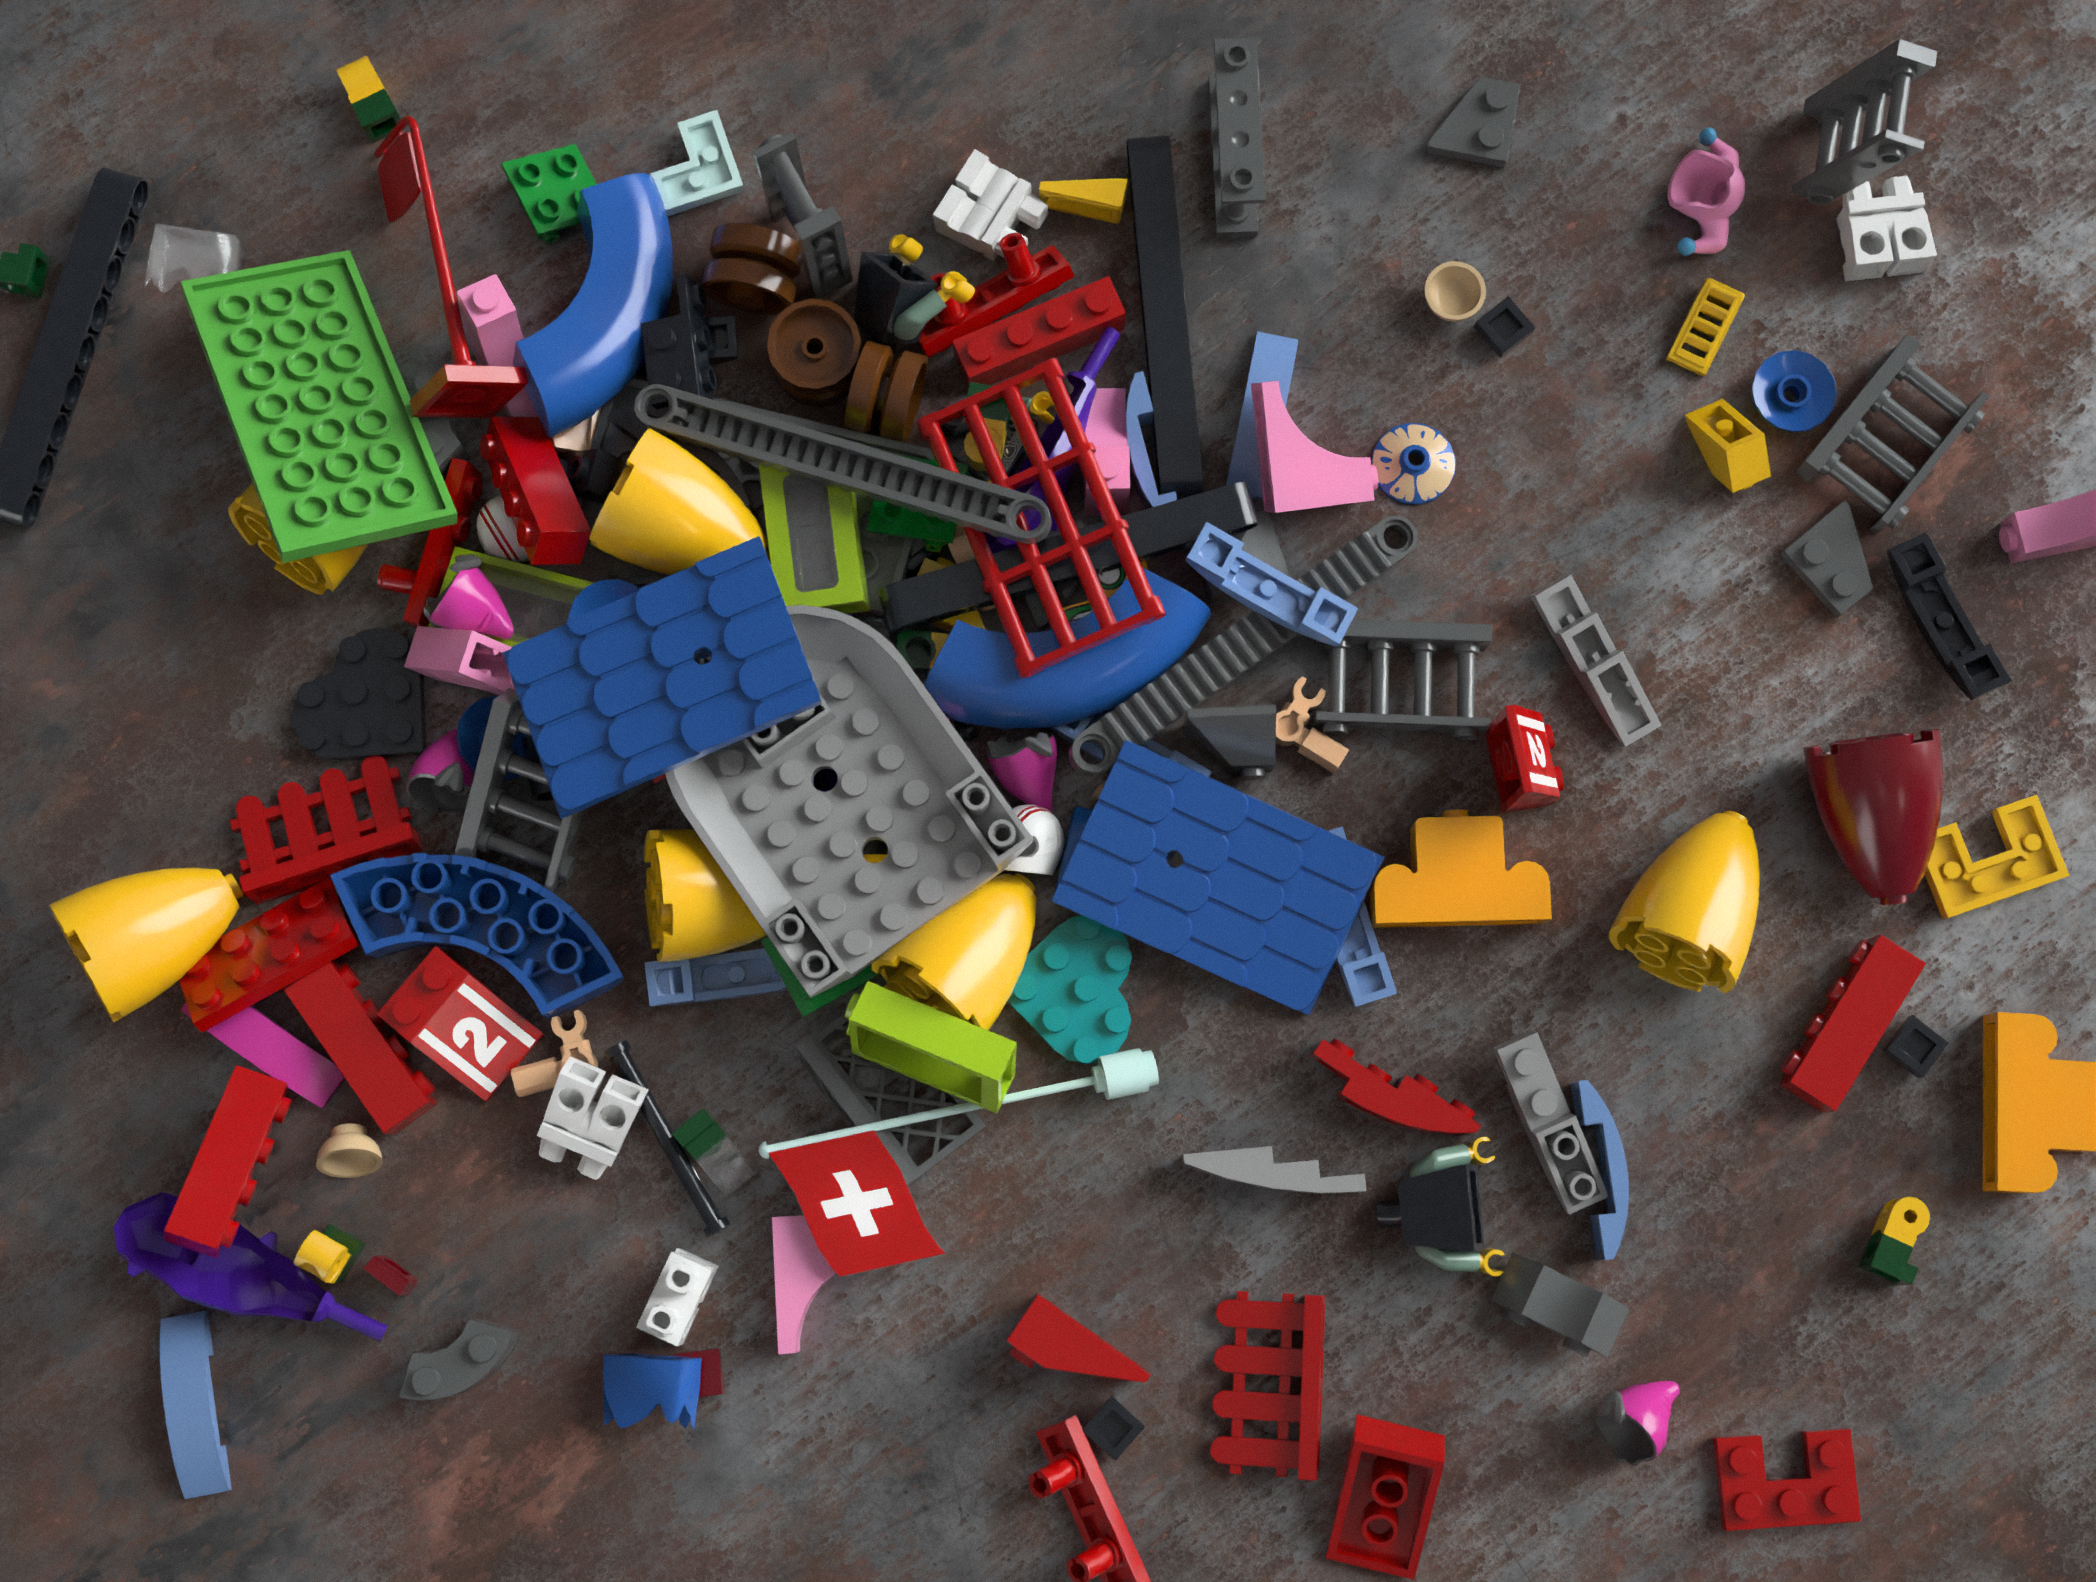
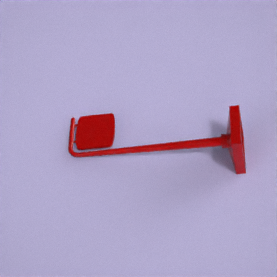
M406 115L400 119L375 150L374 155L377 158L382 157L378 165V174L388 222L394 223L398 221L414 204L422 190L454 362L453 365H444L410 400L412 416L491 418L528 384L525 367L477 366L476 362L471 361L419 128L416 120L412 116ZM409 125L410 132H404L402 134V131L405 129V127Z

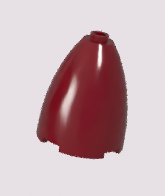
M1939 729L1921 730V739L1915 740L1913 733L1900 732L1829 743L1830 751L1822 752V748L1819 745L1803 747L1809 783L1825 830L1850 874L1871 898H1880L1881 905L1908 902L1907 894L1916 892L1927 870L1935 846L1943 796V760Z

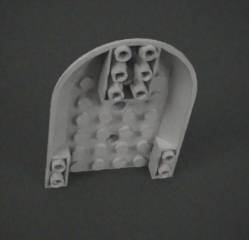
M795 605L786 607L820 694L821 705L665 774L672 794L683 814L808 995L813 997L855 976L905 937L956 905L1000 874L1034 839L907 661L882 634L866 623L839 611L815 606ZM704 658L696 660L698 664L702 665L709 662ZM822 769H831L838 776L836 786L827 792L818 791L813 784L815 775ZM872 840H881L888 846L886 858L879 863H870L863 856L864 847Z

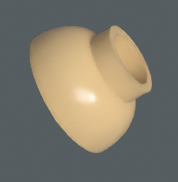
M1459 261L1446 262L1437 266L1429 274L1425 283V300L1430 310L1437 317L1450 322L1463 321L1475 315L1482 307L1486 297L1485 282L1481 274L1471 265Z
M354 1123L341 1124L331 1130V1137L322 1144L316 1158V1167L320 1172L338 1178H355L369 1175L382 1166V1154L379 1146L372 1138L367 1136V1129L364 1126Z

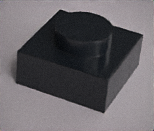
M1509 296L1478 319L1474 325V328L1500 358L1520 344L1535 330V326Z
M1912 1015L1907 1017L1882 1051L1914 1076L1922 1078L1949 1042Z
M1111 1395L1082 1429L1088 1437L1116 1461L1145 1428V1425Z

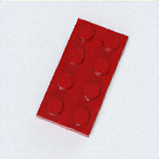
M328 877L221 936L212 949L186 972L179 982L192 1022L203 1033L360 946L337 889L331 878Z

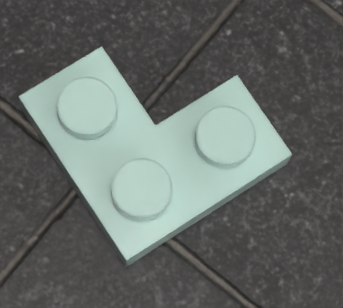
M717 110L678 122L690 161L650 173L663 200L667 217L745 191Z

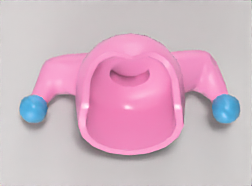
M1709 127L1700 132L1699 141L1702 145L1709 146L1713 154L1703 150H1692L1678 164L1668 187L1667 198L1669 205L1686 216L1697 220L1702 237L1698 240L1684 237L1678 242V252L1684 256H1689L1692 253L1716 254L1721 252L1728 240L1729 216L1739 208L1745 195V181L1739 168L1738 152L1717 138L1715 129Z

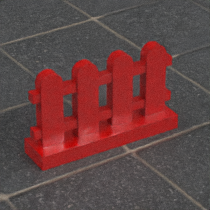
M379 755L368 756L361 765L363 777L350 782L341 770L331 768L322 773L319 780L321 788L319 792L307 795L300 784L287 782L278 791L279 805L267 809L255 796L248 795L241 798L236 805L238 818L230 820V824L235 834L241 832L247 854L246 859L239 861L241 870L246 874L239 877L243 893L256 905L308 889L328 877L331 878V874L360 863L383 857L386 859L409 856L413 853L424 851L420 835L409 822H406L412 820L410 809L407 806L401 808L394 782L402 780L400 770L397 767L390 768L386 760ZM367 791L373 817L359 822L353 795ZM325 805L331 831L317 835L311 809ZM283 818L289 845L276 849L269 823Z
M1237 1291V1300H1224L1217 1306L1216 1317L1218 1321L1224 1326L1235 1327V1345L1228 1344L1219 1347L1215 1352L1214 1362L1221 1371L1232 1372L1234 1375L1233 1390L1218 1392L1213 1398L1212 1407L1218 1416L1232 1418L1231 1436L1216 1438L1211 1444L1210 1452L1216 1462L1230 1464V1474H1242V1465L1276 1467V1477H1288V1468L1298 1469L1299 1480L1316 1481L1320 1477L1326 1295L1307 1294L1305 1295L1304 1303H1294L1295 1294L1282 1293V1302L1252 1301L1249 1300V1291ZM1248 1328L1281 1330V1347L1247 1346ZM1293 1330L1303 1331V1349L1293 1348ZM1246 1373L1279 1375V1393L1245 1391ZM1292 1376L1302 1377L1301 1394H1291ZM1244 1419L1278 1421L1277 1439L1243 1437ZM1290 1422L1300 1423L1299 1440H1289Z

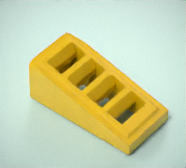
M1128 179L1040 182L1039 199L1047 204L1048 209L1117 224L1121 220Z
M1706 278L1698 290L1666 360L1704 377L1745 295L1712 278ZM1699 312L1721 321L1719 326L1699 317ZM1691 328L1713 337L1712 341L1710 342L1690 333ZM1683 344H1689L1706 352L1704 358L1682 349Z

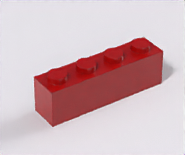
M1107 276L952 340L954 358L968 389L970 382L992 385L1034 368L1044 361L1058 358L1098 341L1106 327H1111L1118 332L1125 330L1126 312L1110 277Z
M491 416L487 433L481 436L480 453L482 458L487 460L492 471L494 487L499 488L503 497L505 513L507 517H511L517 530L519 546L524 547L531 565L581 564L591 530L539 417Z
M1881 934L1869 938L1867 941L1862 939L1854 947L1848 958L1852 966L1845 977L1840 975L1832 983L1826 993V998L1830 1000L1822 1014L1817 1012L1812 1016L1803 1031V1034L1807 1036L1804 1044L1799 1051L1793 1049L1780 1069L1785 1074L1779 1085L1822 1113L1837 1111L1926 965L1924 961Z
M331 961L300 978L284 991L382 1132L395 1135L437 1105V1102L431 1095L436 1089L421 1069L415 1072L406 1059L411 1053L397 1034H393L390 1037L381 1022L384 1020L377 1015L381 1010L371 998L365 1001L356 987L361 984V981L347 963L340 965L335 961Z
M238 1065L235 1066L164 1229L165 1241L216 1259L222 1246L230 1249L240 1226L239 1222L233 1221L240 1204L248 1207L258 1181L251 1179L257 1163L266 1165L273 1149L275 1140L268 1138L275 1122L283 1124L290 1109L292 1099L286 1097L288 1083Z

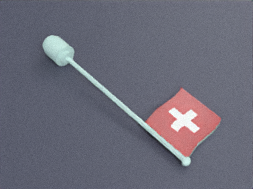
M1140 1048L1099 1056L1098 1066L1091 1067L1092 1076L1006 1094L1002 1104L1094 1085L1096 1093L1104 1092L1107 1100L1148 1092L1150 1086L1159 1084L1156 1061L1151 1050L1142 1052ZM968 1102L767 1145L766 1141H764L759 1146V1154L765 1159H769L770 1155L795 1193L816 1246L832 1270L839 1277L946 1254L923 1224L900 1168L875 1131L983 1108Z

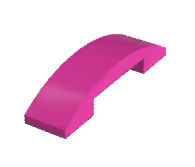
M185 1003L181 1011L191 1018L187 1003ZM252 1006L206 1030L271 1077L288 1083V1088L322 1109L325 1108L345 1080V1077L333 1060L316 1048L308 1046Z

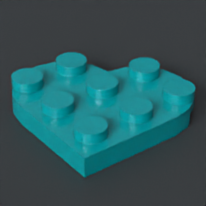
M1080 915L1071 917L1057 926L1027 955L1021 975L1007 1002L1055 1052L1070 1062L1081 1064L1098 1063L1099 1056L1117 1053L1127 1038L1131 1024V1015L1127 1002L1118 990L1128 976L1132 960L1127 939L1122 932Z

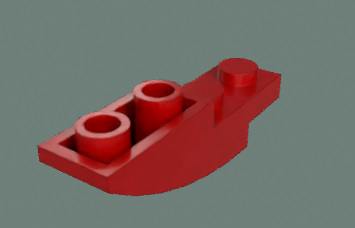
M1335 1038L1330 1043L1324 1039L1319 1041L1309 1056L1345 1081L1337 1093V1097L1380 1120L1421 1132L1446 1135L1474 1134L1481 1127L1479 1123L1472 1119L1476 1114L1472 1109L1456 1099H1453L1450 1104L1435 1094L1439 1088L1419 1074H1416L1414 1078L1405 1075L1393 1087L1389 1084L1392 1079L1389 1074L1371 1063L1365 1068L1352 1059L1355 1052Z

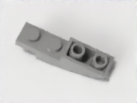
M1531 1030L1493 1047L1508 1083L1505 1087L1534 1152L1566 1213L1572 1214L1609 1197L1578 1120L1568 1108L1538 1032Z

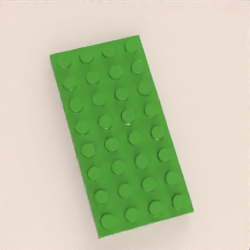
M350 250L181 281V293L282 563L457 524V511L419 418L412 416L410 396Z

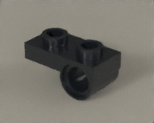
M601 449L557 453L576 498L581 497L595 503L604 504L610 491H613L622 474L625 462Z

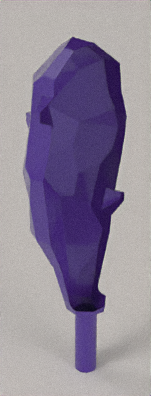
M1111 327L1104 329L1080 371L1069 372L1066 375L1068 382L1074 386V390L1069 397L1084 432L1097 391L1094 379L1120 337L1119 332ZM1056 414L1054 422L1049 424L1040 438L1048 460L1072 449L1058 414ZM1028 457L1016 474L1032 467ZM1077 462L1054 472L1064 498L1070 489ZM1036 480L1016 489V491L1043 500L1049 509L1052 519L1050 531H1056L1058 528L1039 481ZM1034 509L1023 510L1030 531L1036 529L1041 523V514ZM984 532L992 554L1018 547L1014 540L1001 536L994 537Z
M163 1192L125 1207L114 1225L117 1253L129 1262L128 1274L136 1277L146 1272L157 1278L181 1298L234 1316H273L312 1322H321L328 1318L378 1342H381L388 1328L387 1325L335 1302L334 1297L329 1292L318 1286L300 1268L294 1265L289 1258L276 1251L278 1234L272 1231L258 1239L240 1224L230 1249L222 1246L217 1259L164 1240V1229L178 1197Z

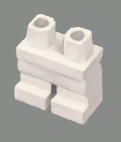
M974 149L955 179L956 186L951 185L933 213V220L937 232L972 250L981 252L983 256L995 261L998 255L1004 257L999 241L1004 236L1015 233L1016 231L1014 230L1020 221L1036 230L1040 228L1048 215V205L1032 194L1031 183L1022 178L1018 179L1005 169L998 168L989 162L988 156ZM1022 235V237H1024L1026 245H1028V238Z
M1908 176L1892 177L1885 180L1881 186L1883 197L1872 198L1869 182H1865L1843 195V209L1836 219L1838 229L1840 230L1841 244L1845 252L1846 262L1843 265L1845 281L1880 278L1886 271L1888 277L1924 273L1937 257L1928 217L1923 208L1925 205L1923 192L1913 193Z
M570 1056L559 1073L543 1122L537 1136L542 1138L539 1156L552 1162H561L567 1149L583 1155L577 1170L581 1174L597 1180L607 1166L611 1167L649 1089L612 1074L599 1101L595 1102L594 1098L601 1086L606 1071Z
M676 1248L675 1252L670 1253L636 1328L675 1346L683 1345L700 1309L697 1306L703 1302L719 1266L681 1248Z

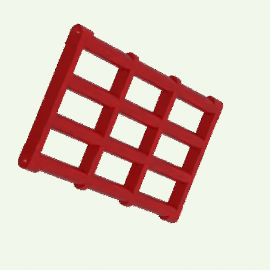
M1057 358L1044 361L1032 369L942 410L930 413L916 421L923 441H928L937 466L959 473L940 426L964 415L992 484L1016 490L1038 480L1065 543L1040 555L1036 543L1025 544L1016 541L1024 563L1000 573L984 532L975 531L967 526L963 527L985 580L982 582L985 592H990L1016 657L1013 661L1021 679L1033 676L1052 665L1140 626L1148 625L1166 615L1159 596H1154L1129 538L1127 533L1129 529L1126 519H1121L1094 456L1096 448L1093 442H1088L1062 381L1065 376ZM1042 379L1072 447L1071 450L1049 460L1019 391ZM1002 397L1005 400L1032 465L1031 468L1009 478L980 411V407ZM1076 462L1080 465L1105 524L1104 527L1082 537L1054 472ZM1022 511L1017 517V526L1024 531H1030ZM1108 539H1111L1142 611L1119 622L1115 619L1086 550ZM1068 557L1073 562L1101 629L1079 640H1076L1046 569V567ZM1028 575L1031 576L1060 648L1038 658H1035L1006 588V585Z

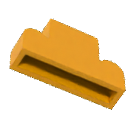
M1463 809L1442 811V817L1417 819L1410 827L1411 869L1399 864L1388 865L1377 873L1369 890L1370 920L1373 928L1545 924L1552 919L1550 881L1545 869L1536 862L1523 861L1507 871L1505 869L1504 834L1501 817L1469 816L1468 810Z
M2007 1012L1983 1015V1191L2044 1192L2053 1186L2058 1174L2057 1164L2052 1155L2048 1154V1151L2096 1152V1062L2049 1059L2048 1054L2052 1053L2056 1047L2058 1036L2053 1023L2041 1015Z

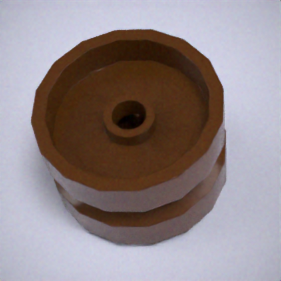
M726 223L718 225L714 229L709 251L715 260L710 261L705 266L701 283L706 295L726 306L763 315H778L794 303L797 288L792 279L801 273L803 265L799 245L795 239L781 232L747 223Z
M811 298L795 302L778 314L769 329L767 350L776 381L787 396L803 405L823 407L838 403L849 395L851 381L862 352V343L856 322L844 308L829 300Z
M867 341L862 349L851 381L845 411L844 428L872 434L880 420V437L907 443L916 421L924 391L928 367L927 356L904 351L898 357L893 367L891 347Z

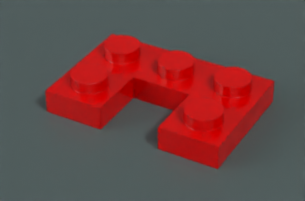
M1837 1428L1801 1431L1806 1477L1767 1480L1761 1435L1713 1437L1722 1529L1732 1531L1861 1521L1851 1429Z

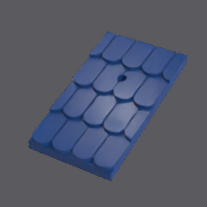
M760 536L700 560L692 567L640 588L638 592L568 620L562 626L516 644L510 650L503 652L505 664L560 819L821 705L820 694L813 680ZM704 658L709 662L702 665L698 664L696 660Z
M1125 740L1051 901L1294 1010L1310 1015L1385 857L1131 741ZM1177 852L1181 853L1183 857V863L1179 867H1176L1173 861Z

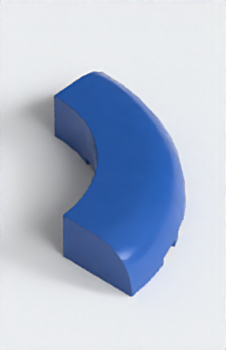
M633 173L620 176L581 190L577 215L583 227L587 243L589 269L586 278L576 297L557 319L532 336L516 342L513 365L514 367H525L528 384L524 388L548 438L573 428L593 416L596 410L612 397H617L624 390L625 385L646 362L641 323L666 318L673 285L674 257L671 232L659 190L654 178L647 173Z
M1143 568L1154 596H1159L1166 612L1163 618L1148 625L1140 626L1024 679L1020 678L1013 661L1016 656L1006 633L985 630L957 619L929 672L924 687L946 717L970 725L971 723L996 727L999 730H1012V728L1044 729L1072 724L1073 721L1082 720L1096 714L1100 715L1116 708L1163 675L1183 657L1195 642L1210 618L1211 611L1202 600L1189 591ZM1127 578L1108 599L1117 622L1142 612ZM1093 611L1070 623L1076 640L1101 630ZM1053 629L1043 632L1026 633L1035 658L1060 648Z
M413 853L409 856L386 859L383 857L360 863L330 875L365 954L376 959L412 948L435 946L459 948L479 953L507 969L527 990L541 1015L549 1019L560 1016L595 999L624 980V976L611 952L594 929L571 906L537 882L502 866L466 856Z

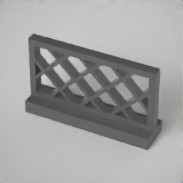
M845 1013L814 1036H809L798 1044L794 1051L795 1057L849 1128L882 1121L880 1118L882 1101L907 1104L906 1116L912 1114L913 1105L940 1109L968 1103L951 1094H948V1096L955 1104L945 1103L946 1092L941 1090L939 1102L914 1098L916 1080L912 1078L910 1079L908 1097L883 1094L886 1070H893L869 1060L856 1059L857 1055L851 1053V1058L834 1056L823 1043L825 1039L835 1032H847L848 1026L844 1025L849 1022V1019L845 1018ZM839 1063L850 1065L848 1075ZM855 1066L881 1069L877 1093L860 1091L853 1083ZM866 1098L876 1100L875 1110L872 1108V1106L869 1104ZM974 1110L962 1113L971 1124V1127L959 1136L941 1133L942 1117L936 1119L935 1132L910 1129V1124L904 1125V1128L894 1127L875 1132L900 1168L909 1187L986 1127ZM892 1133L903 1135L902 1146ZM909 1136L934 1139L932 1157L919 1167L907 1154ZM939 1140L951 1141L948 1145H946L944 1148L938 1151Z

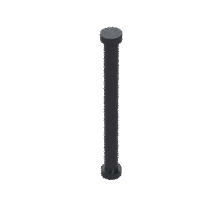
M627 1040L612 1046L604 1052L608 1061H614L623 1079L649 1089L628 1052L631 1046ZM649 1089L640 1109L705 1223L706 1228L703 1231L708 1238L728 1227L730 1222L727 1216L721 1217L683 1147L672 1135L673 1130Z

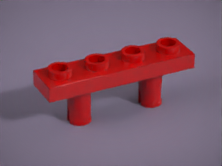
M1015 232L1004 236L999 241V245L1009 269L974 287V295L967 302L958 303L953 298L946 301L947 307L925 324L920 340L916 343L928 358L938 352L947 350L953 344L952 340L988 326V324L1010 312L1021 309L1026 303L1046 292L1057 289L1062 283L1073 278L1074 274L1068 261L1053 245L1031 256L1025 239L1020 233ZM944 273L930 277L938 283L936 292L941 290V281L945 275Z
M452 458L445 479L446 487L457 511V524L429 531L417 571L383 564L378 573L377 583L381 589L410 595L403 621L417 629V626H429L430 621L423 612L428 597L437 598L439 596L455 546L461 548L462 542L467 540L471 528L469 519L474 502L479 500L482 493L483 482L481 478L483 474L465 460Z
M1071 1416L1035 1432L1049 1464L1029 1476L1030 1490L1037 1498L1042 1499L1061 1489L1087 1547V1550L1067 1562V1572L1073 1582H1088L1099 1575L1102 1582H1151L1077 1416Z

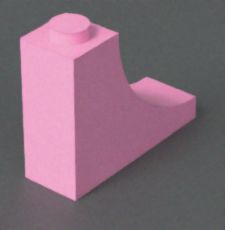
M497 274L458 290V305L466 340L480 366L514 367L516 342L524 339L519 325L516 308ZM525 388L504 406L509 417H538Z
M1279 381L1251 383L1264 512L1278 513L1374 500L1373 490L1378 488V474L1376 467L1371 465L1370 457H1346L1329 452L1316 445L1299 430L1288 414L1281 396Z
M1097 388L1087 421L1085 435L1088 442H1093L1096 448L1094 456L1120 516L1127 515L1130 493V449L1126 434V388ZM1084 477V516H1101Z
M2096 489L2055 503L2014 512L2000 523L1999 540L2002 549L2008 552L2010 563L2096 547Z
M417 626L404 667L441 682L472 687L497 695L502 694L508 688L514 689L503 658V652L510 650L512 647L473 630Z
M804 1215L772 1217L778 1354L800 1352L802 1326L809 1306L823 1285L836 1273L817 1248Z

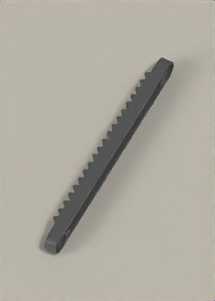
M653 384L646 386L635 399L634 409L636 415L646 428L676 438L683 443L690 442L697 447H706L716 453L723 452L730 457H739L749 463L756 462L763 467H772L779 472L786 471L796 477L802 476L812 482L819 481L829 487L835 486L845 492L852 491L862 497H871L878 502L885 501L895 507H904L911 512H921L928 517H938L942 521H951L961 527H971L975 531H984L994 537L1001 536L1020 543L1034 544L1047 537L1051 530L1052 519L1047 505L1043 500L1026 493L665 385ZM656 398H665L669 401L667 414L659 419L649 417L647 414L649 403ZM1026 509H1034L1041 514V523L1036 529L1031 531L1020 529L1016 523L1019 513Z
M1389 516L1368 531L1362 533L1355 540L1349 542L1341 550L1335 552L1331 557L1322 561L1317 567L1311 569L1296 581L1315 592L1322 587L1341 599L1346 600L1403 560L1415 548L1417 531L1408 519L1401 516ZM1387 529L1398 530L1404 537L1403 548L1392 549L1387 546L1383 537L1384 531ZM1252 611L1249 615L1230 626L1208 644L1189 655L1181 663L1175 665L1168 672L1148 684L1140 692L1134 694L1127 701L1121 703L1113 711L1107 713L1099 721L1080 733L1071 743L1068 751L1069 762L1072 768L1086 777H1095L1104 773L1116 762L1125 740L1142 746L1184 716L1187 709H1194L1299 633ZM1086 742L1098 744L1103 751L1102 762L1096 765L1086 763L1080 755L1081 745Z

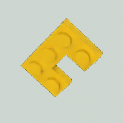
M2037 795L1991 811L2007 851L1972 863L1957 823L1938 828L1935 846L1925 872V877L1942 920L2070 876Z

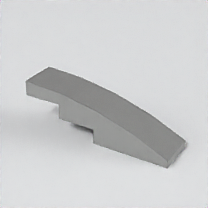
M1565 574L1529 595L1573 673L1621 745L1626 747L1660 727L1661 723L1624 652L1616 650L1598 613L1590 611L1572 575Z
M1272 1146L1181 1155L1182 1165L1224 1180L1270 1190L1313 1194L1367 1192L1365 1174L1320 1178L1318 1160L1274 1164Z

